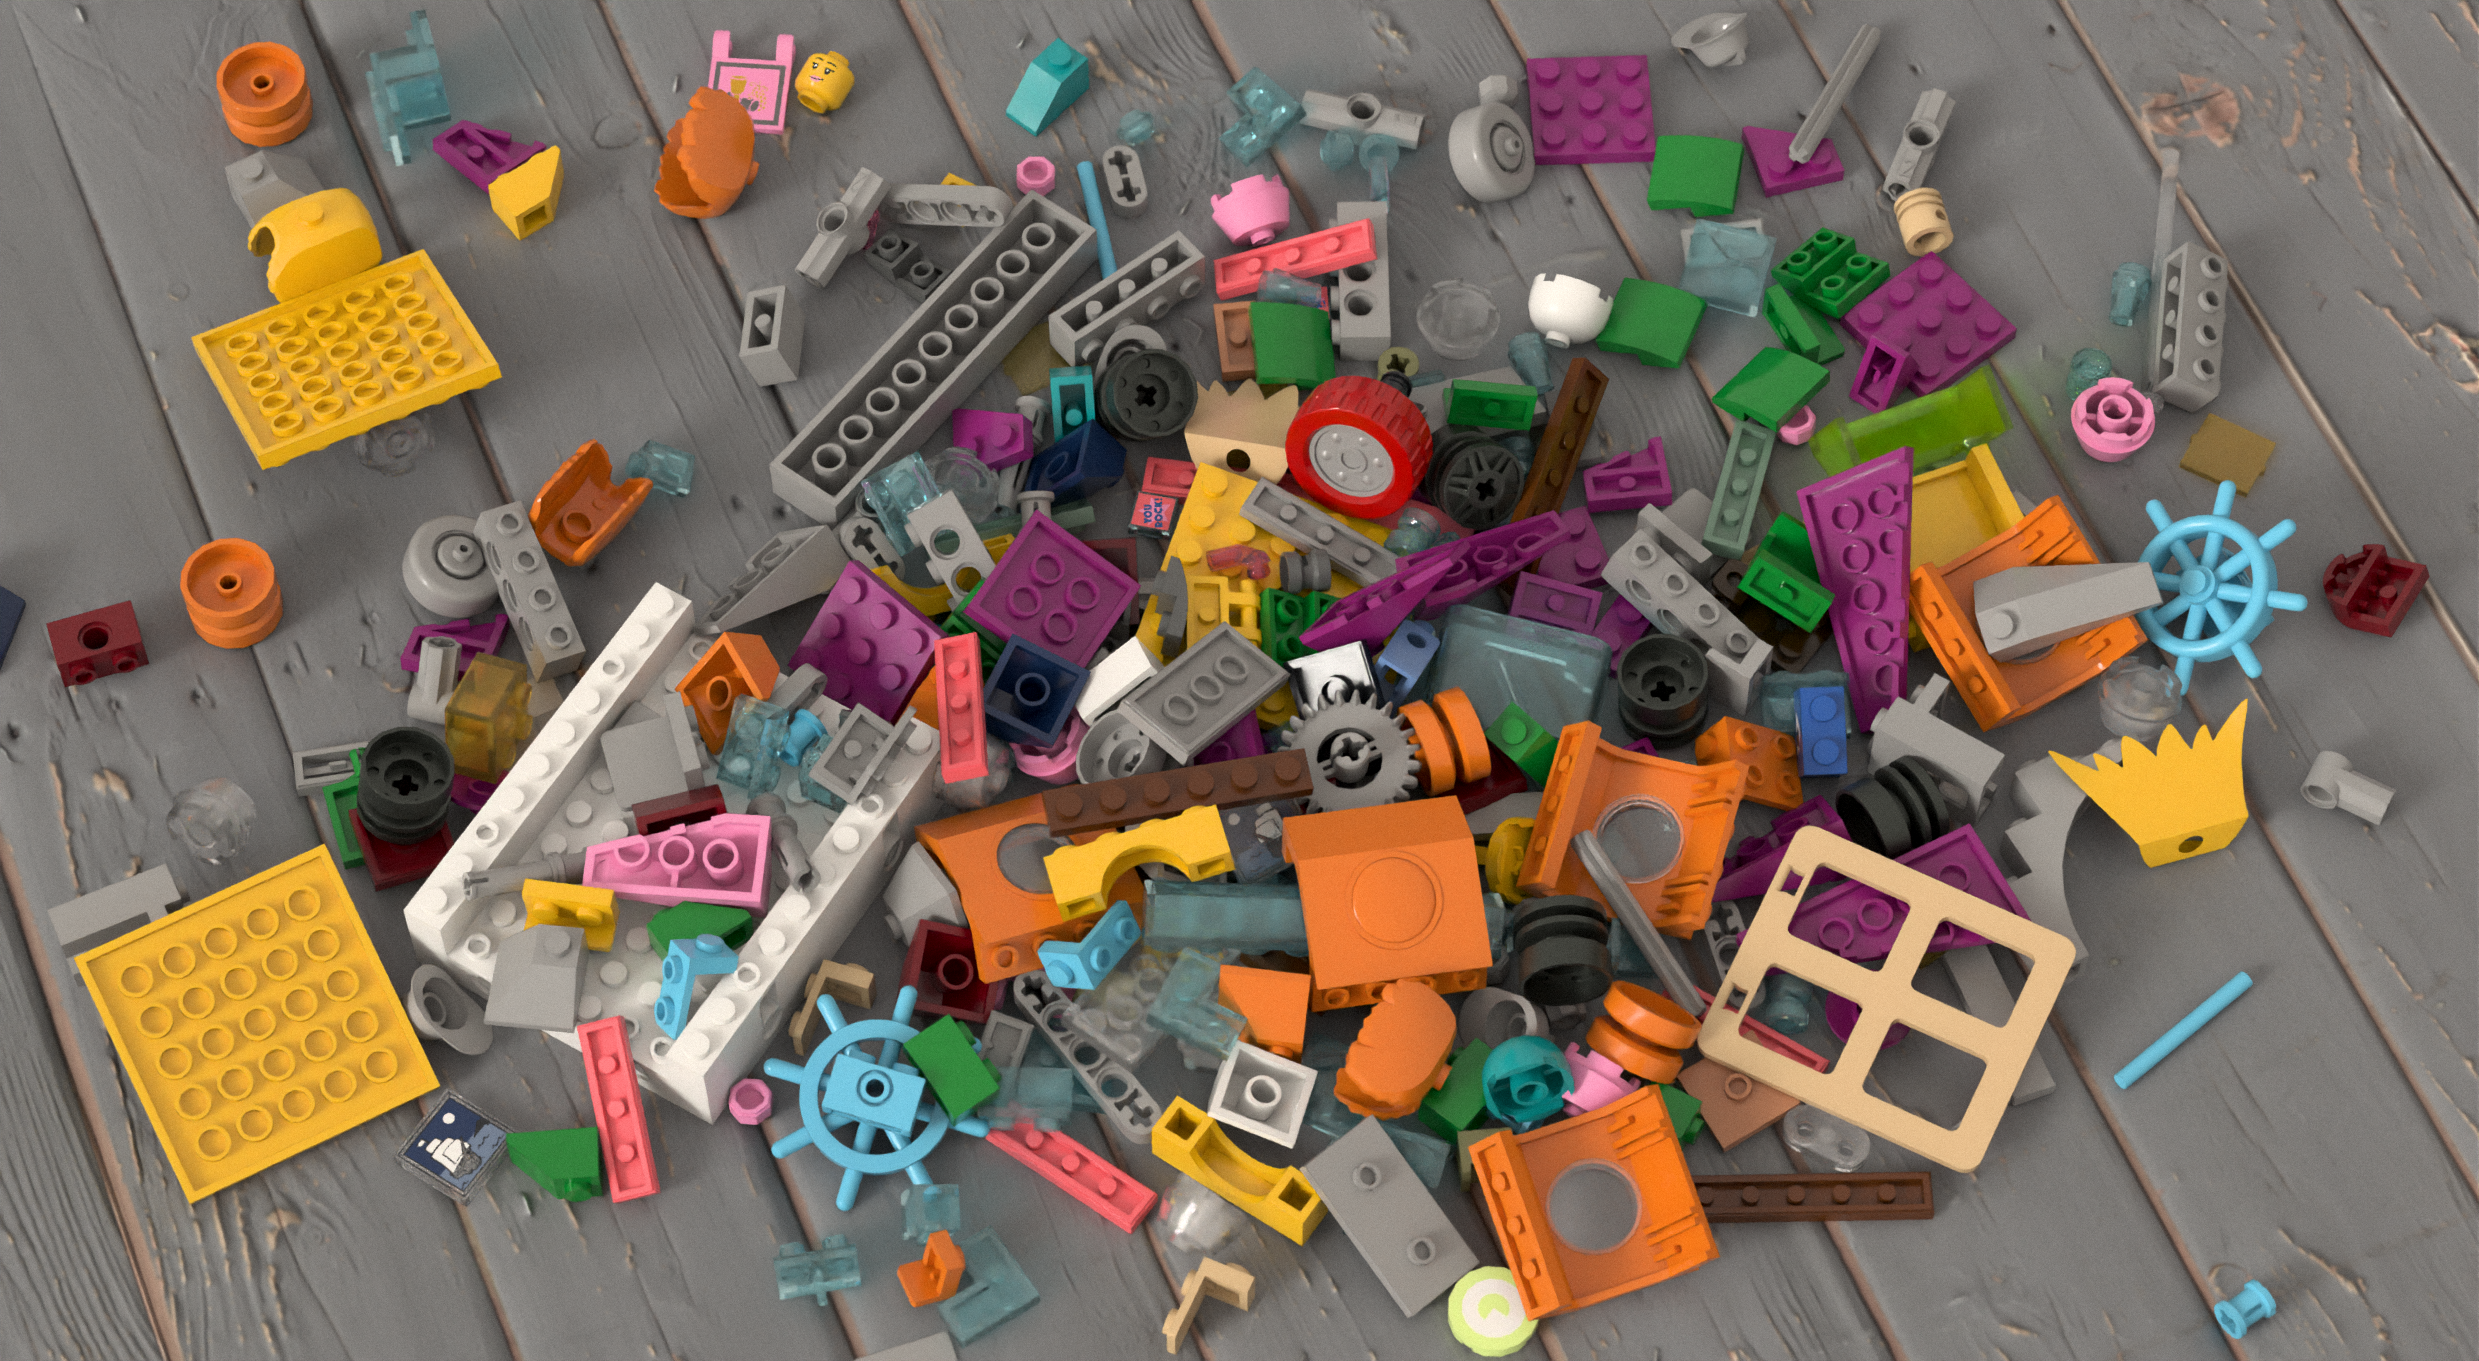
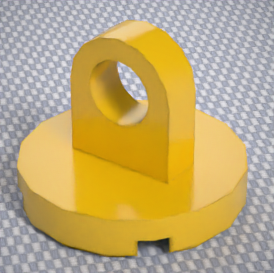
M1517 816L1507 818L1496 828L1490 838L1488 847L1475 846L1477 864L1485 865V873L1490 890L1498 900L1506 904L1518 905L1523 899L1533 897V895L1516 887L1535 823V819L1530 817Z

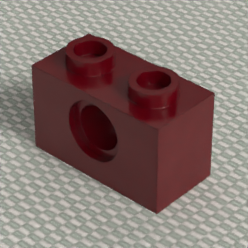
M131 600L46 623L57 667L65 687L86 685L95 679L115 673H129L138 667L149 664ZM105 645L102 648L94 649L97 646Z

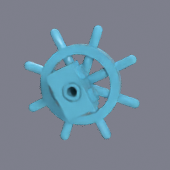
M2225 480L2220 483L2212 515L2191 516L2173 523L2159 500L2153 499L2146 504V512L2159 533L2144 549L2138 562H2149L2151 564L2159 590L2177 592L2180 595L2159 610L2156 606L2135 614V617L2147 638L2161 649L2178 657L2171 684V691L2176 696H2183L2187 693L2195 662H2212L2235 655L2248 677H2259L2262 674V665L2249 644L2267 625L2275 620L2272 616L2274 608L2300 612L2305 610L2308 605L2307 598L2304 595L2277 591V571L2270 553L2273 548L2296 532V523L2291 519H2285L2258 537L2245 526L2229 519L2236 493V485L2231 480ZM2201 538H2206L2203 554L2195 558L2187 544ZM2224 538L2235 541L2242 550L2234 555V553L2223 547ZM2174 556L2181 570L2176 572L2177 575L2162 573L2166 563ZM2250 565L2253 577L2252 582L2244 571ZM2189 609L2183 638L2181 639L2174 636L2166 628V625ZM2202 630L2207 635L2208 639L2200 640Z
M911 985L904 986L900 990L891 1020H864L848 1025L834 998L829 994L819 996L817 1007L832 1034L816 1048L806 1066L803 1067L776 1058H770L764 1063V1071L767 1075L800 1084L799 1104L805 1125L776 1141L771 1148L772 1154L776 1158L782 1159L814 1143L829 1160L845 1169L836 1199V1205L842 1211H848L853 1207L863 1174L873 1176L889 1175L906 1170L920 1198L925 1202L934 1201L938 1192L922 1161L939 1145L948 1128L977 1137H985L990 1132V1124L986 1120L969 1116L953 1127L936 1100L935 1105L922 1102L926 1089V1079L919 1077L920 1070L897 1063L903 1044L920 1033L908 1026L918 996L917 990ZM974 1037L976 1044L971 1047L978 1054L982 1049V1043L978 1038ZM885 1041L878 1065L875 1064L876 1057L863 1053L859 1043ZM836 1058L832 1074L825 1073L831 1062ZM819 1090L826 1092L822 1109L823 1112L828 1114L823 1117L820 1115L818 1105ZM916 1119L929 1122L923 1133L914 1142H911L909 1137L912 1135ZM852 1121L860 1122L852 1149L841 1144L831 1134V1132ZM877 1128L884 1129L895 1152L882 1155L869 1154Z

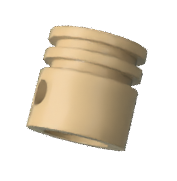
M1919 188L1906 192L1894 204V212L1899 223L1905 248L1913 256L1923 257L1931 250L1935 254L1939 253L1953 241L1954 235L1942 202V197L1939 191L1933 188Z

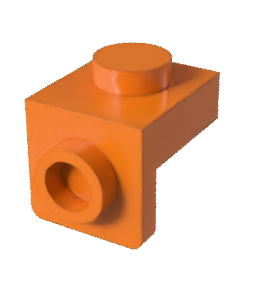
M947 1230L929 1234L922 1260L898 1267L897 1276L913 1307H920L955 1297L962 1272L965 1271L964 1254L958 1245L953 1244Z

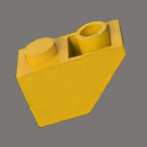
M554 145L544 152L537 153L528 162L509 173L500 175L493 183L488 185L492 210L519 241L554 221L564 179L560 149Z

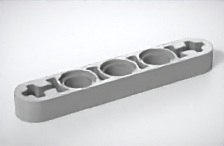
M1037 969L1018 975L1013 986L1014 1001L1019 1010L1032 1025H1035V1029L1126 1138L1137 1144L1152 1142L1151 1129L1162 1116V1111L1154 1099L1060 987H1053L1045 971ZM1027 986H1031L1033 989L1041 987L1042 999L1047 1005L1043 1010L1041 1002L1034 994L1026 996ZM1056 1015H1066L1072 1019L1073 1025L1068 1031L1058 1033L1049 1028L1048 1022ZM1083 1047L1095 1048L1100 1053V1058L1091 1065L1079 1063L1074 1056ZM1111 1079H1118L1123 1081L1128 1088L1122 1096L1112 1098L1103 1093V1084ZM1133 1100L1134 1110L1141 1118L1150 1116L1149 1127H1145L1141 1123L1133 1126L1134 1114L1128 1107Z

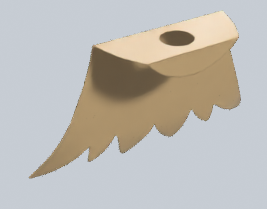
M1251 378L1245 380L1231 396L1228 395L1225 388L1218 381H1213L1209 391L1197 381L1198 401L1194 414L1186 423L1184 430L1187 446L1196 469L1198 470L1200 462L1256 482H1259L1263 477L1277 485L1288 468L1285 441L1288 428L1300 408L1298 407L1297 386L1286 387L1267 400H1264L1259 386ZM1240 449L1248 454L1250 467L1246 471H1234L1228 466L1226 457L1231 450Z

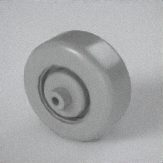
M1488 102L1464 110L1455 118L1449 132V156L1454 173L1467 193L1484 203L1499 202L1522 194L1529 187L1533 179L1535 159L1531 136L1519 115L1505 104Z
M443 515L425 522L414 533L403 558V577L410 593L425 608L442 616L451 618L472 617L489 609L499 597L496 580L490 567L486 565L482 550L473 534L478 520L471 517Z

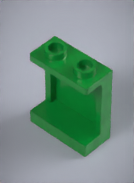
M1781 512L1760 542L1737 588L1811 633L1831 605L1835 594L1821 585L1806 525L1788 513Z

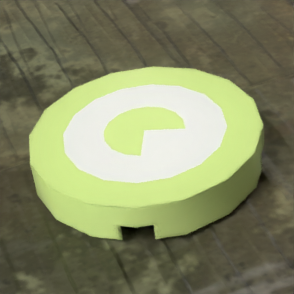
M1486 1266L1471 1271L1455 1284L1450 1294L1448 1323L1454 1337L1461 1344L1463 1342L1466 1346L1472 1348L1473 1352L1482 1356L1502 1357L1519 1351L1526 1345L1527 1340L1534 1335L1538 1326L1539 1319L1528 1321L1511 1270L1505 1267Z

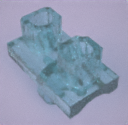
M840 1234L826 1237L822 1241L823 1249L805 1252L804 1245L798 1242L781 1245L779 1257L773 1258L780 1300L817 1294L818 1306L822 1307L828 1305L826 1292L862 1285L855 1243L849 1244L846 1237Z

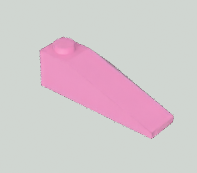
M725 813L712 816L711 820L688 826L679 824L671 826L668 831L647 836L638 834L589 846L586 852L582 886L614 890L616 898L671 907H675L683 901L743 909L747 910L751 917L766 918L772 878L771 817Z

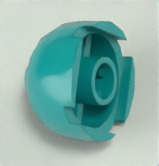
M1516 1036L1500 1043L1489 1053L1481 1072L1487 1108L1495 1117L1502 1120L1501 1113L1514 1115L1515 1121L1520 1123L1544 1119L1564 1107L1563 1098L1561 1097L1569 1090L1572 1096L1575 1090L1574 1078L1565 1054L1553 1042L1540 1036Z

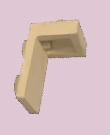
M826 959L823 960L818 974L812 973L807 981L804 993L807 1001L802 1012L796 1011L790 1023L789 1036L793 1037L795 1054L805 1056L822 1015L817 1007L819 996L829 994L834 999L871 1009L877 995L873 973H870L866 968L858 964L848 963L843 965Z
M1204 1256L1198 1271L1191 1269L1184 1281L1181 1295L1185 1297L1179 1310L1172 1308L1165 1320L1162 1333L1167 1335V1352L1174 1355L1177 1354L1205 1295L1248 1311L1255 1297V1277L1251 1276L1245 1268L1238 1264L1226 1263L1224 1265Z

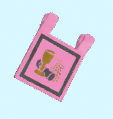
M716 30L713 36L708 87L714 90L722 89L728 95L737 98L739 103L745 106L749 115L752 116L755 133L783 135L792 66L796 54L794 36L789 34L778 35L776 61L730 58L732 53L730 31Z

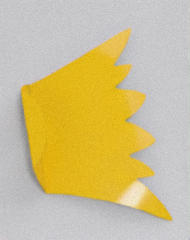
M2248 699L2241 702L2232 712L2214 741L2210 736L2207 726L2205 724L2202 725L2195 736L2193 749L2188 747L2172 724H2168L2160 737L2157 756L2135 739L2123 736L2121 742L2123 767L2100 754L2094 753L2093 757L2099 769L2097 771L2057 752L2048 751L2056 764L2139 845L2144 862L2150 868L2226 848L2237 836L2249 817L2245 803L2242 776V742ZM2193 836H2200L2203 838V841L2185 840Z

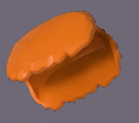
M700 86L696 90V94L689 100V105L693 109L687 112L686 118L676 120L675 126L667 133V139L670 142L663 148L664 154L660 157L661 166L658 169L661 179L655 184L654 192L659 195V202L672 213L691 218L710 219L723 215L737 202L745 185L753 183L758 172L759 163L753 161L755 154V128L752 116L749 115L745 106H742L737 98L728 95L722 89L714 90L709 87Z
M595 439L583 443L574 455L562 463L551 479L545 482L528 513L529 521L541 547L551 556L564 562L569 567L583 566L609 545L637 513L653 487V482L649 478L642 477L628 478L620 486L614 485L610 480L612 465L609 461L608 453L604 446Z
M1400 978L1395 984L1388 983L1384 987L1381 994L1383 1002H1379L1377 1006L1371 1008V1014L1363 1020L1364 1027L1358 1031V1039L1351 1043L1346 1054L1345 1068H1339L1336 1073L1334 1095L1339 1101L1348 1106L1350 1112L1362 1114L1364 1117L1373 1114L1375 1118L1381 1121L1388 1119L1397 1120L1405 1115H1409L1419 1109L1422 1100L1427 1096L1431 1087L1440 1091L1452 1069L1445 1061L1452 1049L1457 1032L1455 1015L1450 1006L1436 992L1414 978Z

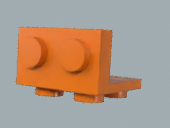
M1725 716L1695 739V755L1698 766H1707L1735 759L1750 766L1745 781L1746 791L1741 801L1744 799L1785 811L1796 809L1800 804L1804 803L1801 779L1798 777L1796 742L1792 735Z

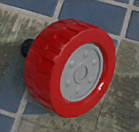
M1388 371L1383 374L1380 381L1363 376H1341L1330 379L1318 385L1297 411L1286 434L1285 452L1287 463L1300 487L1322 506L1352 518H1381L1400 510L1418 489L1432 460L1433 441L1430 428L1423 414L1408 398L1413 388L1410 379L1405 374L1398 371Z

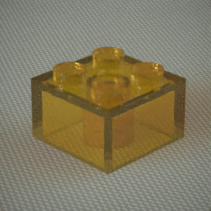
M477 652L444 709L445 741L454 757V773L496 784L504 768H511L516 756V747L521 739L526 740L528 738L533 723L532 715L528 714L532 685L527 683L526 664Z

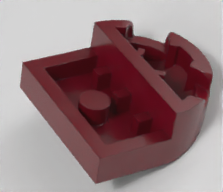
M2381 544L2363 545V552L2345 558L2344 554L2338 555L2328 565L2323 575V586L2332 613L2343 625L2349 628L2392 638L2430 577L2427 566L2388 557L2385 545Z

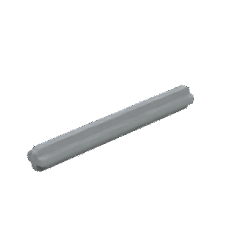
M1865 24L1859 29L1790 144L1789 158L1792 161H1799L1801 164H1804L1810 160L1879 44L1881 31L1877 26L1871 27L1869 24Z
M1585 830L1574 836L1570 841L1571 847L1673 1001L1696 1018L1702 1016L1707 1011L1706 1004L1592 832Z

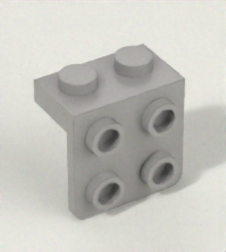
M1691 488L1684 492L1663 512H1660L1650 503L1638 513L1636 532L1642 529L1695 580L1704 586L1730 559L1712 554L1701 545L1713 502L1699 490ZM1750 531L1745 548L1751 543L1752 535Z
M680 691L663 695L667 715L609 730L601 735L600 741L618 807L624 812L632 811V804L706 787L702 771L710 769L704 743L697 745L694 743L691 732L699 731L693 705L684 707Z
M857 703L808 776L851 805H853L861 792L869 797L917 727V725L910 721L917 709L909 705L898 723L893 727L869 709Z

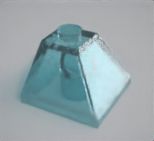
M1697 218L1678 289L1706 300L1708 306L1756 318L1777 238Z

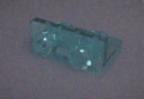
M918 451L861 481L867 503L876 511L885 528L888 542L895 547L901 557L916 549L904 528V525L910 522L907 512L940 494ZM949 529L942 530V531H940V532L936 535L935 538H937V537H939V536H941V535H943V534H945V533H947V532H949V531H951V530H949Z
M1821 670L1816 673L1805 674L1779 671L1772 675H1764L1759 697L1762 726L1793 736L1796 740L1794 691L1799 688L1844 686L1846 739H1850L1852 728L1848 701L1849 673Z
M742 693L738 695L734 700L716 779L749 790L747 798L750 800L769 791L773 792L781 775V767L777 766L780 751L782 752L785 749L790 738L791 727L786 725L790 710Z
M995 1066L1002 1078V1081L997 1083L1000 1087L999 1097L986 1106L978 1108V1118L988 1122V1129L1012 1131L1015 1130V1123L1033 1124L1034 1131L1059 1132L1061 1125L1072 1124L1073 1069Z
M1376 1119L1421 1182L1433 1188L1438 1187L1446 1162H1451L1453 1159L1456 1144Z

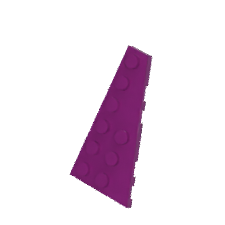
M1908 446L1901 447L1796 491L1821 585L1835 594L1828 612L1860 732L1863 734L1875 733L1870 729L1881 708L1884 707L1889 710L1898 696L1907 701L1914 448Z
M1970 823L1893 859L1895 862L2031 921ZM1851 879L1799 904L1788 927V932L1792 936L1853 963L1887 959L1910 911V907L1902 900ZM1943 921L1938 925L1926 953L1993 944L1996 942L1949 921ZM1749 928L1736 934V943L1739 948ZM1772 967L1767 970L1765 976L1786 974L1788 972Z

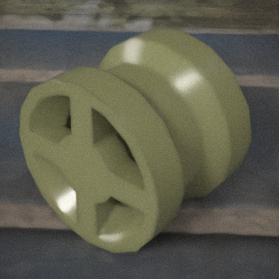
M1392 347L1380 355L1378 360V381L1381 380L1386 372L1402 369L1404 370L1403 374L1410 379L1412 388L1418 387L1419 360L1413 351L1404 347Z

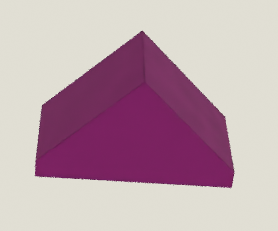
M1875 332L1870 338L1849 397L1880 418H1883L1916 374L1920 365L1908 352L1878 332Z

